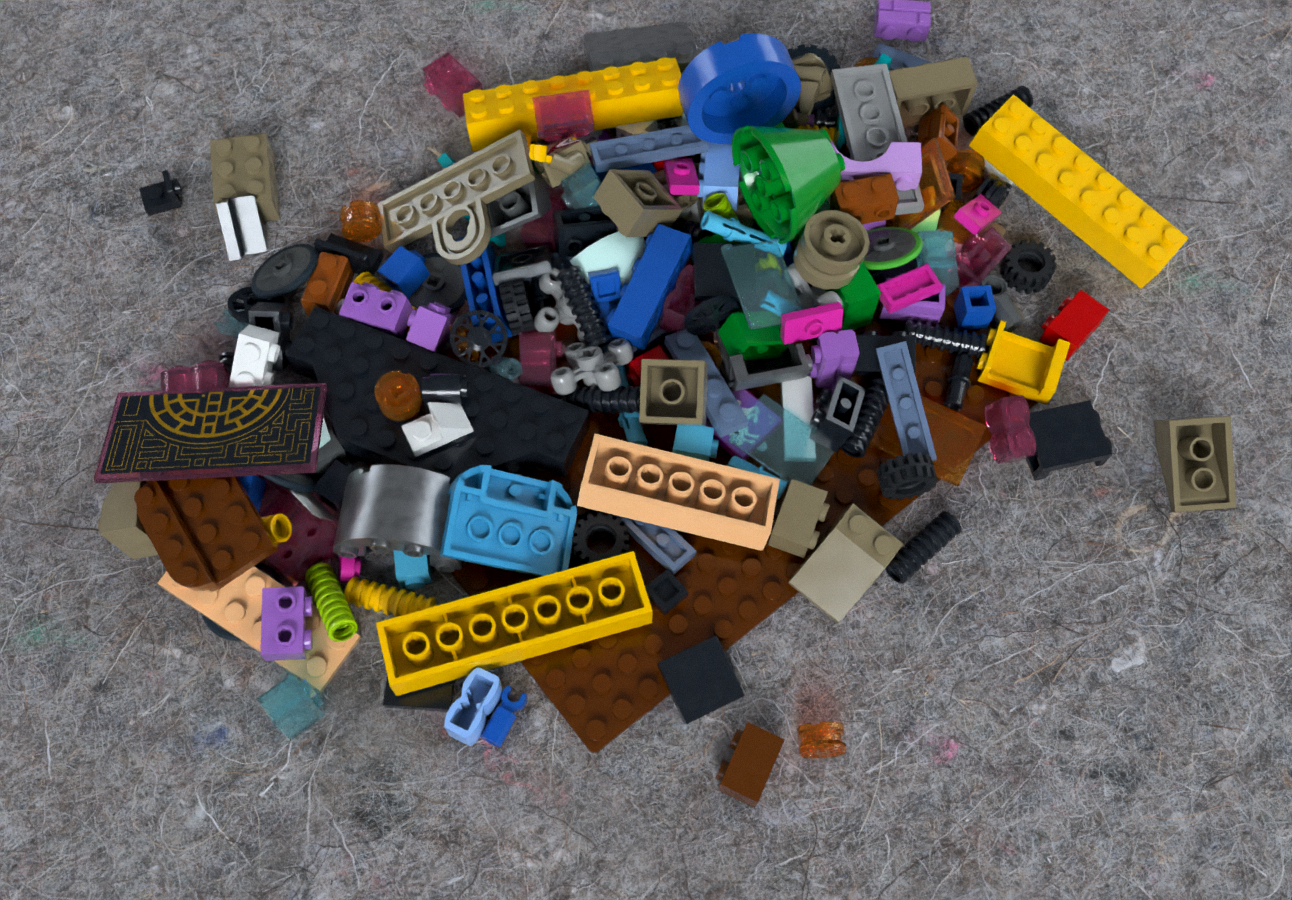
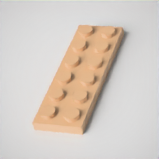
M254 566L224 587L213 592L208 590L195 591L176 583L167 571L157 582L160 587L260 653L262 588L285 587ZM313 605V615L307 617L306 629H312V649L306 650V659L278 660L274 662L322 693L361 638L355 633L353 637L346 641L335 642L331 640L319 610Z

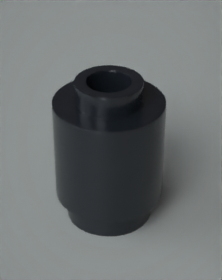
M431 373L430 377L422 378V397L424 402L462 404L463 398L469 396L468 379H463L462 373Z

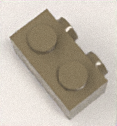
M791 479L768 545L802 558L805 557L808 548L814 550L820 534L819 531L814 530L817 521L824 522L830 504L824 503L828 492Z

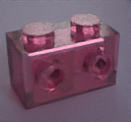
M448 52L423 68L426 90L431 95H436L441 100L443 106L448 111L452 110L459 118L465 115L463 93H468L475 89L483 90L482 83Z
M589 90L532 97L539 139L544 138L545 141H555L561 139L563 135L570 134L574 137L587 136L589 132L594 131Z
M993 227L981 234L971 235L964 243L966 245L964 251L956 252L947 261L949 267L943 272V276L958 291H960L961 287L978 286L1012 246Z
M308 509L291 524L292 534L286 542L276 543L279 550L266 558L293 587L299 582L305 581V574L311 566L320 563L322 560H327L335 554L333 552L335 531L321 518L314 516Z

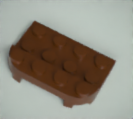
M232 467L174 470L162 479L153 476L135 493L134 500L137 504L138 517L168 574L176 583L195 591H216L279 550Z

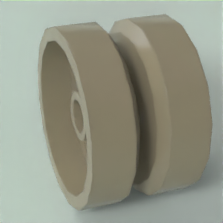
M825 210L813 215L806 223L795 248L793 260L796 270L805 281L818 288L829 290L839 289L848 285L855 277L860 264L868 252L870 241L867 230L859 220L848 213L838 210Z

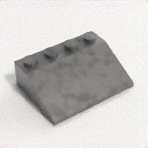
M685 22L584 34L590 72L604 70L611 66L621 67L635 62L645 63L657 61L664 57H676L682 75L685 68L698 55L695 40Z

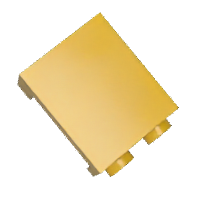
M1000 320L997 328H990L986 342V345L989 346L987 353H982L976 367L981 370L978 381L1047 405L1056 392L1070 342L1058 339L1055 346L1051 347L1004 331L1006 322Z

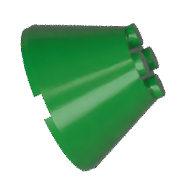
M748 125L738 128L733 134V165H739L743 180L739 181L738 184L751 214L770 239L777 237L780 239L778 241L779 244L790 242L839 186L841 171L845 170L843 157L840 153H835L830 143L829 134L824 128L807 130Z

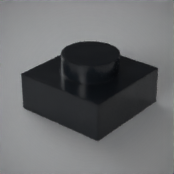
M668 569L645 587L649 600L663 616L689 595L687 589Z

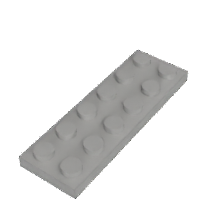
M887 63L832 69L830 77L851 160L871 161L882 156L888 150L891 142H907ZM919 184L917 189L906 191L896 189L899 200L895 215L923 211L925 205Z

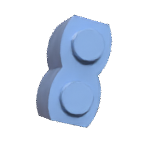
M480 667L475 668L467 676L462 687L461 697L451 705L445 717L444 727L450 737L468 746H472L481 737L486 726V716L495 710L501 699L502 685L498 676Z

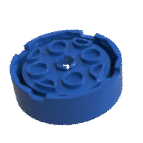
M752 33L739 35V40L725 45L722 44V41H719L698 54L682 73L678 84L680 103L691 131L704 141L730 144L732 143L733 134L738 128L748 125L775 127L786 118L799 99L801 82L785 45L772 36Z

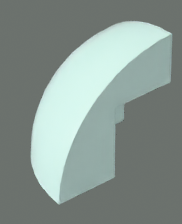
M618 231L591 244L577 254L570 262L573 266L581 267L582 271L580 274L585 276V281L589 285L588 273L617 267L622 288L625 283L630 282L633 276L632 269L636 259L643 256L645 240L643 237H626ZM620 299L613 300V301H609V302H610V303H619V302H620Z

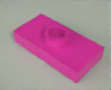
M673 158L663 161V169L671 195H699L700 184L692 158Z
M980 194L961 207L954 215V218L973 235H976L996 220L1002 212Z
M927 263L882 282L877 287L881 292L879 299L888 313L891 314L941 292L943 285Z
M835 302L782 314L781 340L784 345L816 338L825 332L838 333V331H842L843 307L841 303Z

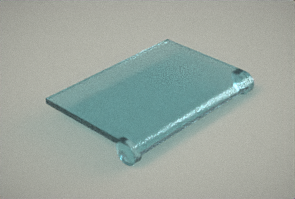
M777 240L733 247L732 244H725L721 247L725 263L750 330L781 324L782 314L803 310Z
M764 394L746 416L749 420L748 426L734 432L728 442L737 446L780 478L788 481L789 484L791 479L811 485L834 453L833 450L809 439L812 427Z

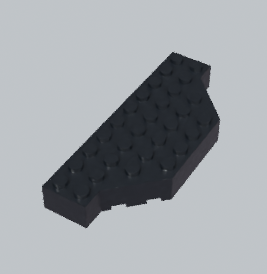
M316 306L285 354L294 372L318 381L336 435L346 454L374 465H403L437 472L450 477L449 484H452L459 474L479 465L492 466L491 469L508 473H515L523 469L527 471L539 467L566 478L590 428V416L587 409ZM431 373H462V378L468 379L469 396L463 398L461 406L474 432L415 457L401 426L430 414L427 404L429 402H424L422 397V378L430 377Z

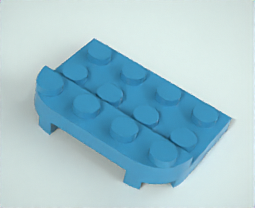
M490 465L473 467L459 474L454 479L448 491V494H451L439 556L539 577L568 569L577 508L576 505L573 506L571 498L562 488V484L553 480L546 482L491 469L492 466Z

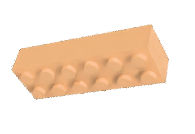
M594 434L577 506L763 551L771 534L780 479Z

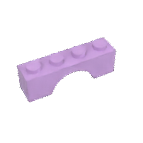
M830 141L835 153H840L836 149L833 141ZM891 142L888 150L882 156L865 162L854 161L841 154L845 162V170L841 171L840 183L891 174L895 187L898 190L906 191L917 189L922 175L921 143Z

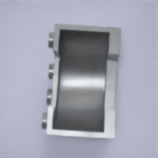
M778 269L755 273V302H737L739 306L738 312H769L759 308L763 296L766 297L765 293L767 290L783 299L788 298L787 283L785 280L781 281ZM719 329L712 332L723 377L728 387L732 388V391L806 378L813 371L811 357L809 354L805 355L802 343L795 346L791 343L779 358L743 360L742 354L729 356L718 334Z
M372 465L370 472L363 473L362 469L353 471L348 476L333 552H337L339 556L344 558H356L357 555L365 556L366 546H369L371 550L385 553L390 550L403 551L405 555L410 557H422L423 554L430 555L429 566H434L442 572L461 570L462 560L439 556L451 494H448L451 486L449 484L450 477L430 470L403 465Z

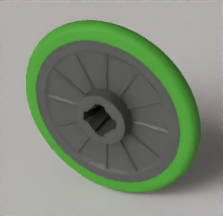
M881 227L869 230L867 233L870 243L863 262L869 270H885L899 267L918 256L923 246L922 239L916 232L902 227Z

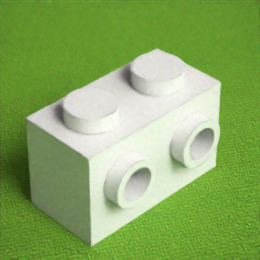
M249 324L239 333L228 391L271 389L274 381V373H271L273 363L277 361L280 352V345H277L279 332Z

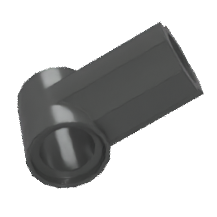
M987 275L979 286L991 285L996 306V312L992 320L996 326H998L1000 320L1005 321L1004 331L1011 333L1025 322V318L1006 293L1007 284L1005 280L998 275Z

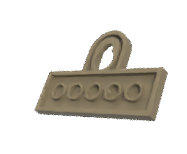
M518 130L378 203L384 248L392 253L400 246L403 247L433 232L437 252L449 263L464 265L477 259L486 249L491 237V226L486 204L536 179L532 161L529 157V148L525 134ZM469 215L470 222L467 227L466 237L461 241H455L452 235L453 225L459 218Z

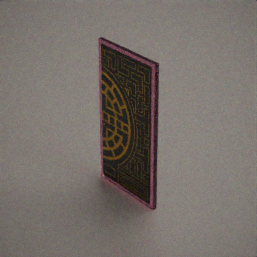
M311 383L118 393L94 475V482L99 484L315 473L318 467L317 461L326 393L328 391L327 384Z

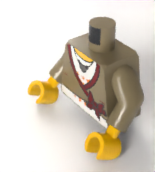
M524 133L527 139L530 159L533 160L539 176L552 188L591 168L589 157H591L590 143L598 142L594 136L581 141L571 135L551 144L543 145L539 142L531 144L532 135Z

